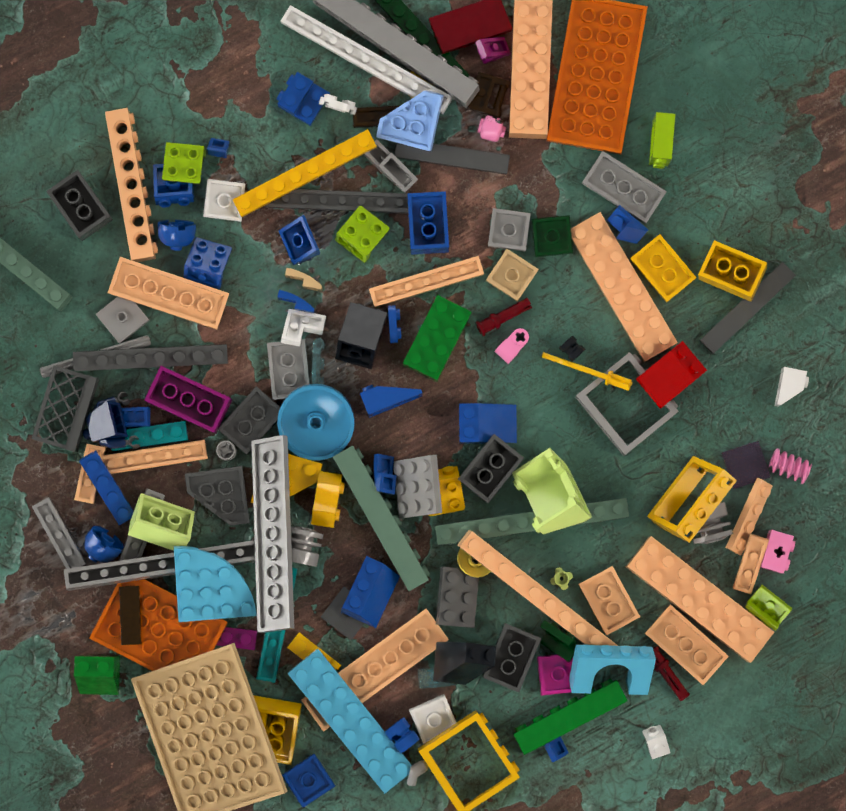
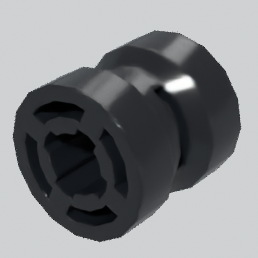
M571 336L559 347L562 352L568 355V359L571 362L586 350L577 343V339L574 336Z

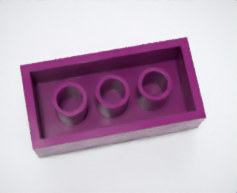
M160 366L144 401L217 434L232 399Z

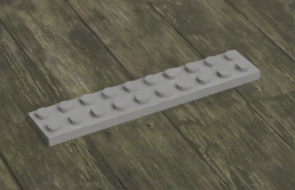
M280 435L251 441L257 632L259 633L294 629L288 436Z

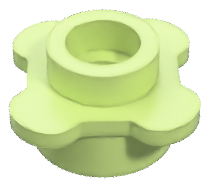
M559 567L555 569V575L551 578L550 582L552 585H558L562 590H566L569 580L573 578L571 572L567 573Z

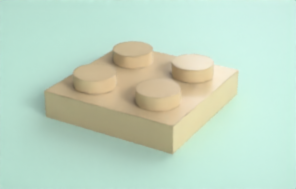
M506 249L489 274L486 282L518 302L539 269Z

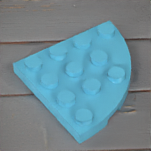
M174 546L179 622L256 616L252 593L243 576L233 565L212 552L209 553L190 546Z

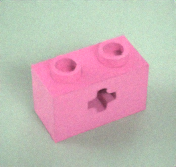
M769 530L767 535L769 542L760 568L780 574L788 571L790 565L788 556L795 547L794 536ZM780 547L782 555L776 557L777 554L774 553V550Z

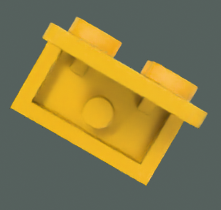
M446 466L443 469H438L442 513L429 516L464 510L465 503L461 482L458 480L460 477L458 466Z

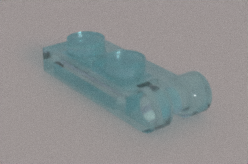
M316 338L313 341L312 384L324 385V377H321V370H324L325 359L321 358V351L324 350L325 343L321 338Z

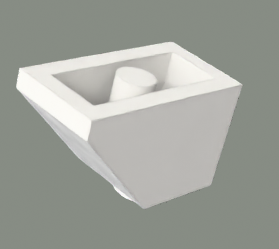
M788 367L781 369L774 406L779 407L802 392L804 388H807L809 377L806 376L807 371Z

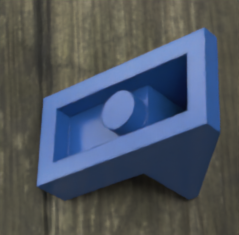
M621 205L607 219L620 232L616 237L619 240L637 244L648 231L644 225Z

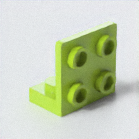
M166 142L162 179L164 181L200 184L203 158L206 157L205 147Z
M359 206L337 232L335 241L365 263L369 259L372 250L390 228L364 207Z

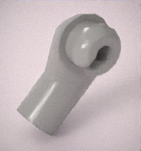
M425 760L418 761L410 767L407 779L408 785L416 786L418 776L428 770L429 767Z

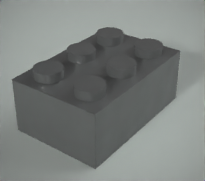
M78 170L46 191L81 241L113 220Z
M504 623L495 645V666L485 672L482 677L520 692L541 638Z

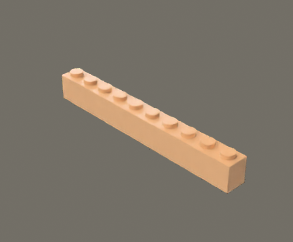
M468 530L457 544V546L563 629L574 635L584 645L618 646L471 530Z

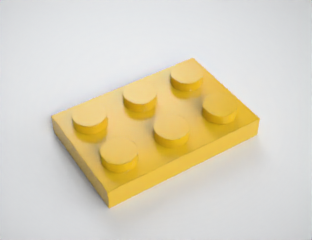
M660 234L630 258L666 303L697 278Z

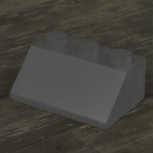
M493 434L458 480L485 503H489L524 457Z

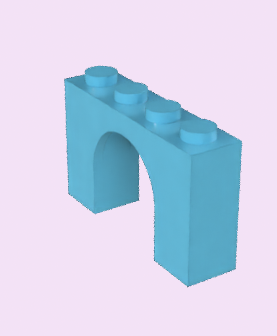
M576 645L569 677L571 693L591 694L594 677L600 669L608 665H622L628 668L626 685L629 695H648L656 661L653 647Z

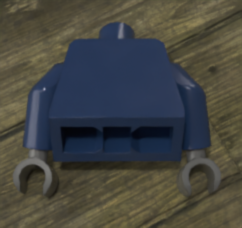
M120 392L116 398L113 396L97 402L92 412L86 417L88 428L83 430V436L86 440L91 439L92 442L111 449L126 448V445H130L134 449L140 447L139 444L132 445L133 440L139 439L137 436L133 435L128 440H125L128 435L120 404L126 406L130 403L128 398L122 400L123 397L128 396L126 392Z

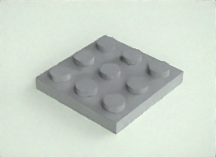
M437 455L394 461V473L397 475L396 494L399 519L442 513Z

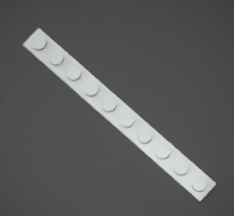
M291 5L281 19V23L412 98L425 90L444 95L440 110L441 114H444L453 99L447 93Z

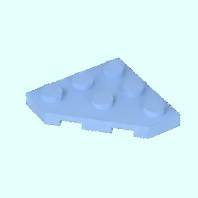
M427 90L421 92L380 118L376 137L432 151L444 95Z

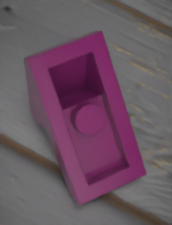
M505 37L486 38L475 42L483 64L511 54Z

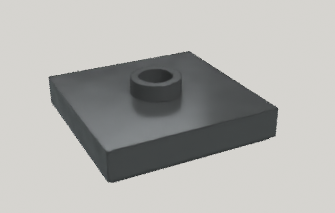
M343 587L321 618L352 640L364 623L341 613L344 602L350 592L346 587Z

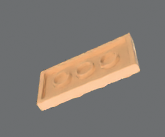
M671 604L644 633L702 685L709 680L729 657Z

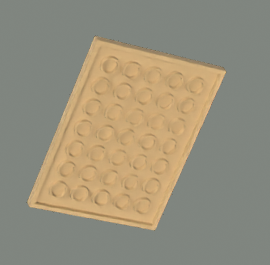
M235 643L131 678L178 811H231L288 792Z

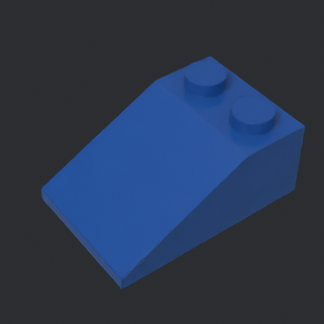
M446 191L407 193L411 255L449 253Z
M373 385L363 388V392L360 393L369 418L423 397L421 389L374 387Z
M459 404V444L487 443L493 434L505 443H517L516 405Z

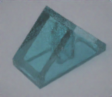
M434 667L417 669L419 688L458 685L433 681Z

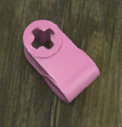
M521 328L516 329L494 352L509 364L528 342V332ZM518 333V334L520 335V334L523 333V334H524L523 339H524L525 341L522 342V341L520 340L519 342H517V341H516L517 336H516L515 334Z

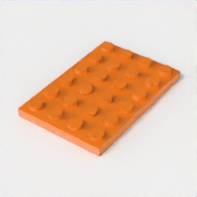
M143 579L117 583L89 639L154 671L214 650L228 622L224 619L179 622L177 595ZM140 586L142 644L121 645L119 587Z

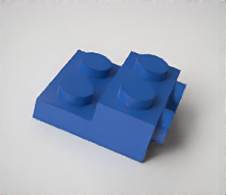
M297 72L296 75L292 74L286 83L289 86L286 91L282 90L276 99L279 101L277 104L279 108L311 126L323 105H319L320 97H324V94L330 95V93Z
M164 164L153 165L154 199L156 205L165 208L175 203L187 206L190 202H194L193 183L164 181L162 179Z

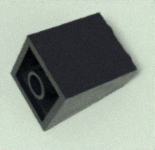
M350 302L338 338L335 359L372 369L385 326L387 312L377 308L366 307L360 303Z
M437 642L433 681L460 685L468 684L495 666L496 647L467 642Z

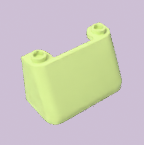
M548 448L512 473L515 479L513 481L515 487L526 494L536 517L533 518L534 523L532 525L537 533L547 534L586 522L592 518L570 469L551 448Z

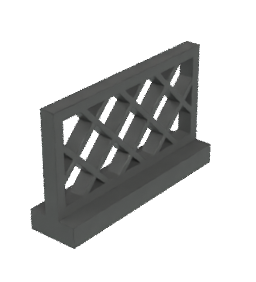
M53 366L32 439L78 452L83 430L87 422L86 417L90 413L99 379ZM57 371L64 372L68 380L58 385L55 379ZM78 377L84 378V386L76 390L72 380ZM69 382L74 392L64 396L60 387ZM58 389L62 398L52 403L49 397L50 393ZM76 394L79 399L78 405L71 408L66 399ZM64 400L68 411L59 415L54 405ZM52 407L57 417L47 421L44 412ZM71 413L73 422L65 427L60 417ZM58 419L63 429L53 433L49 423ZM47 426L51 435L46 438L37 437L39 429ZM65 431L68 436L66 445L58 443L55 435Z

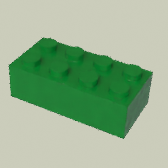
M437 295L403 362V366L438 382L472 312Z

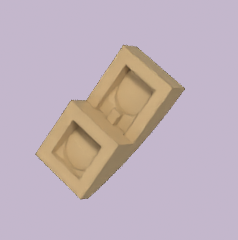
M286 268V278L303 281V289L322 292V285L315 279L300 271Z

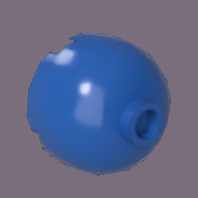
M162 220L158 222V236L164 245L171 247V250L180 251L182 247L192 243L195 238L196 223L194 224L192 221L175 220V222L169 223V220Z
M93 526L85 537L84 547L90 560L108 563L115 560L121 554L124 546L116 535L113 538L107 534L109 530L101 526Z

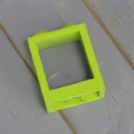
M656 112L653 118L649 165H653V168L664 169L665 166L668 167L672 160L675 114Z

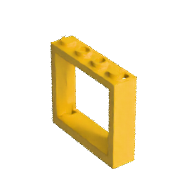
M693 456L647 517L660 528L690 543L737 480L724 469ZM706 472L714 474L715 477L680 523L675 525L669 522ZM689 532H692L689 537L685 536V534L687 535Z
M476 710L418 748L419 753L457 811L472 810L520 778L517 773L520 769L514 761L510 763L506 757L510 755L504 745L499 746L496 741L499 737L493 728L489 730L486 726L488 720L484 714H478ZM476 721L505 764L510 775L464 805L429 751Z

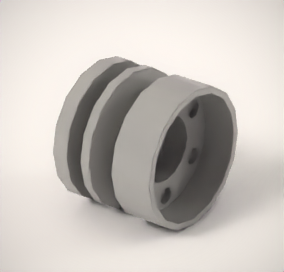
M725 502L717 506L698 531L701 537L693 539L694 544H708L724 540L733 534L732 529L723 531L722 528L731 525L730 522H721L720 518L728 515Z
M292 526V562L317 567L319 554L313 552L312 547H321L322 544L313 541L314 538L323 539V534L313 529Z

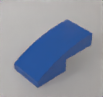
M279 290L278 300L296 303L295 310L315 314L314 308L305 300L289 292Z
M374 454V481L377 492L394 495L397 475H392L394 457Z

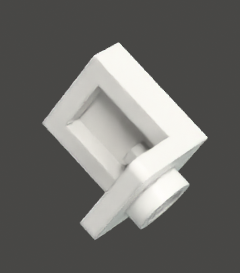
M661 725L651 726L642 731L652 759L670 754L667 739Z

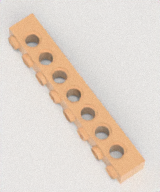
M128 108L107 111L105 116L131 260L135 262L156 259L155 254L158 253L157 243L153 242L152 235H155L153 223L150 224L149 216H152L150 205H146L145 198H148L147 187H143L142 180L145 179L143 168L139 166V161H142L140 150L136 149L135 144L138 142V136L136 131L133 132L132 124H135L134 114L130 113ZM121 126L127 127V131L124 134L118 133V129ZM129 144L130 150L122 152L121 148L123 145ZM133 163L134 167L132 170L126 171L124 169L125 165ZM136 181V188L128 189L129 182ZM133 200H140V205L137 208L131 207ZM137 218L144 219L141 226L134 225ZM140 237H147V242L144 245L138 244Z

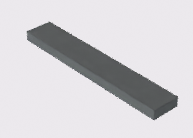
M397 143L395 156L398 159L507 175L510 155L440 144H433L432 151H426Z
M782 262L760 283L752 302L743 299L700 342L714 354L796 275Z

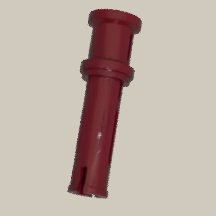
M526 297L497 314L491 313L489 317L479 322L477 320L475 322L477 329L482 337H484L487 332L495 328L499 329L504 322L532 309L531 303Z
M658 645L653 647L655 658H657L654 670L660 672L679 698V701L684 700L690 693L669 667V660L665 659L660 653Z

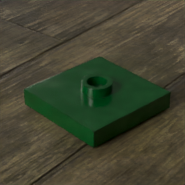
M570 215L532 219L535 258L573 254Z

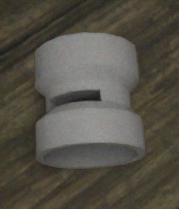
M222 441L217 445L216 453L222 460L230 461L235 458L237 449L230 441Z

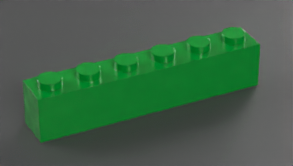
M610 678L601 683L602 687L596 690L593 687L591 694L584 693L585 696L579 699L575 696L566 701V706L561 708L558 705L549 710L550 714L544 717L541 714L533 718V723L527 726L525 723L515 728L516 732L513 735L523 754L525 755L627 702L618 681H612Z

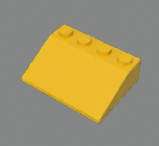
M253 695L277 763L292 765L302 704Z

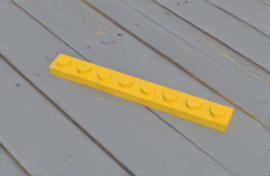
M367 129L234 198L233 202L241 217H244L377 148V145Z

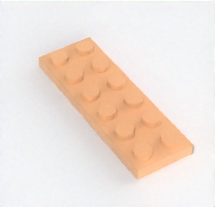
M123 257L119 258L108 290V294L216 330L229 297L227 292Z

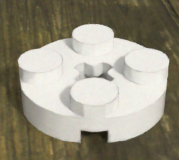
M324 94V97H320L319 105H324L325 102V107L343 113H349L351 110V115L356 113L357 107H355V102L349 100H342L340 102L337 101L338 97Z

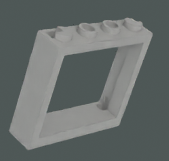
M629 352L604 373L608 374L610 370L614 373L626 362H629L639 375L644 373L647 368L644 370L640 365L641 360L639 357ZM598 377L575 396L623 456L679 412L676 409L678 405L672 399L665 405L669 412L627 446L586 396L605 379Z

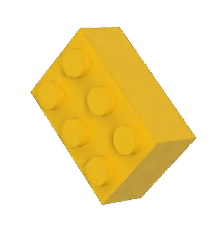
M714 240L700 269L698 278L700 281L752 302L767 269V262Z

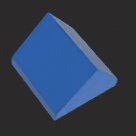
M211 138L207 146L208 155L227 158L230 141Z

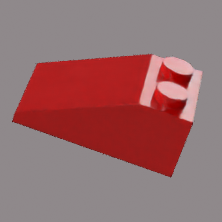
M682 341L636 378V380L661 409L704 374L707 369Z

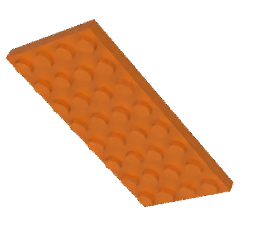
M572 0L546 141L621 155L648 6L615 0Z

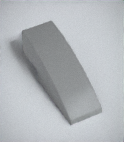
M376 139L374 142L377 148L363 155L405 193L418 178Z

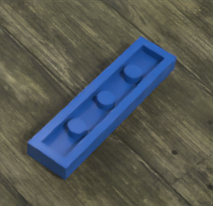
M95 450L81 458L79 462L118 525L131 519L134 510L98 452Z

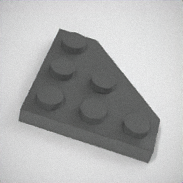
M243 466L185 474L187 493L230 526L250 523Z

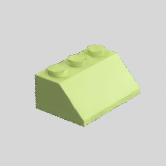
M141 493L130 521L128 535L174 551V546H187L189 543L195 511Z

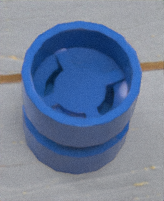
M404 717L384 732L390 741H395L394 746L400 754L420 740L416 732L409 729L410 724Z

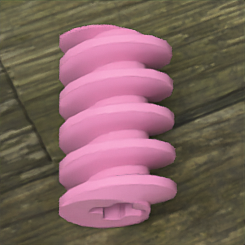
M777 448L771 457L768 468L772 466V473L779 469L780 476L787 472L786 478L794 475L795 482L800 477L801 484H803L810 473L812 464L809 466L808 460L802 463L801 457L794 461L793 454L787 458L786 451L780 455V449Z

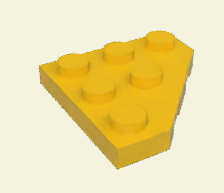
M288 454L290 497L316 484L323 464Z

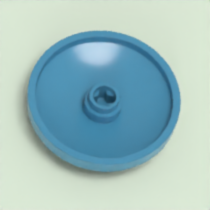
M309 384L291 392L283 401L277 419L279 435L288 436V449L297 456L308 460H325L340 453L351 440L355 424L352 407L345 396L338 390L323 384Z

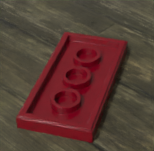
M482 0L429 18V23L442 54L475 44L480 39L493 38L513 30L501 0Z

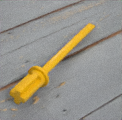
M542 353V358L605 379V385L607 386L610 384L628 391L632 386L631 379L614 374L611 370L608 374L551 354Z

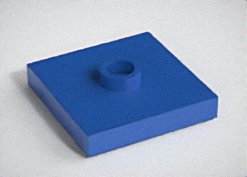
M315 753L282 774L302 807H305L336 786Z

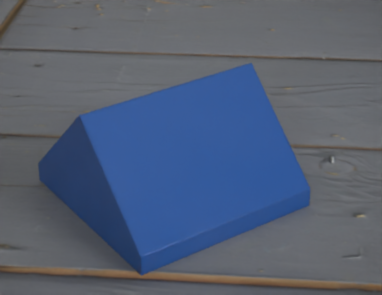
M304 215L279 230L293 265L320 255L319 248Z

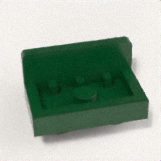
M544 620L540 627L546 634L540 643L567 662H571L575 646L578 645L575 641L576 637L568 631L566 633L560 631L562 628L555 622L550 624Z

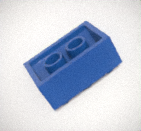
M366 556L344 602L341 613L376 628L400 576L385 564Z

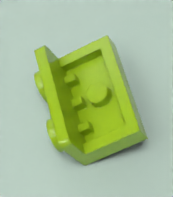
M762 584L745 605L749 613L755 617L757 616L762 620V623L775 631L792 611V607Z

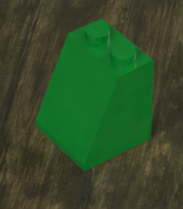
M75 656L74 678L79 693L119 695L120 656Z

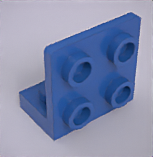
M196 237L184 266L183 278L220 289L223 272L232 247Z

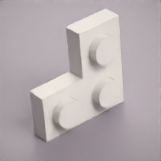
M289 309L281 343L300 347L303 332L322 335L326 316Z

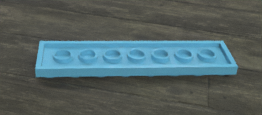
M318 648L287 672L384 794L409 775L412 764L403 753L400 754L394 742L389 740L384 733V729Z

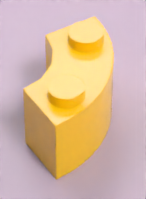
M319 472L311 525L334 528L335 521H339L341 512L340 509H337L339 496L344 494L345 483L342 482V474Z

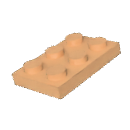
M613 566L578 584L606 636L640 618Z

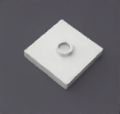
M207 179L203 217L241 222L242 217L233 199L245 193V183Z
M444 694L409 709L423 744L457 723Z

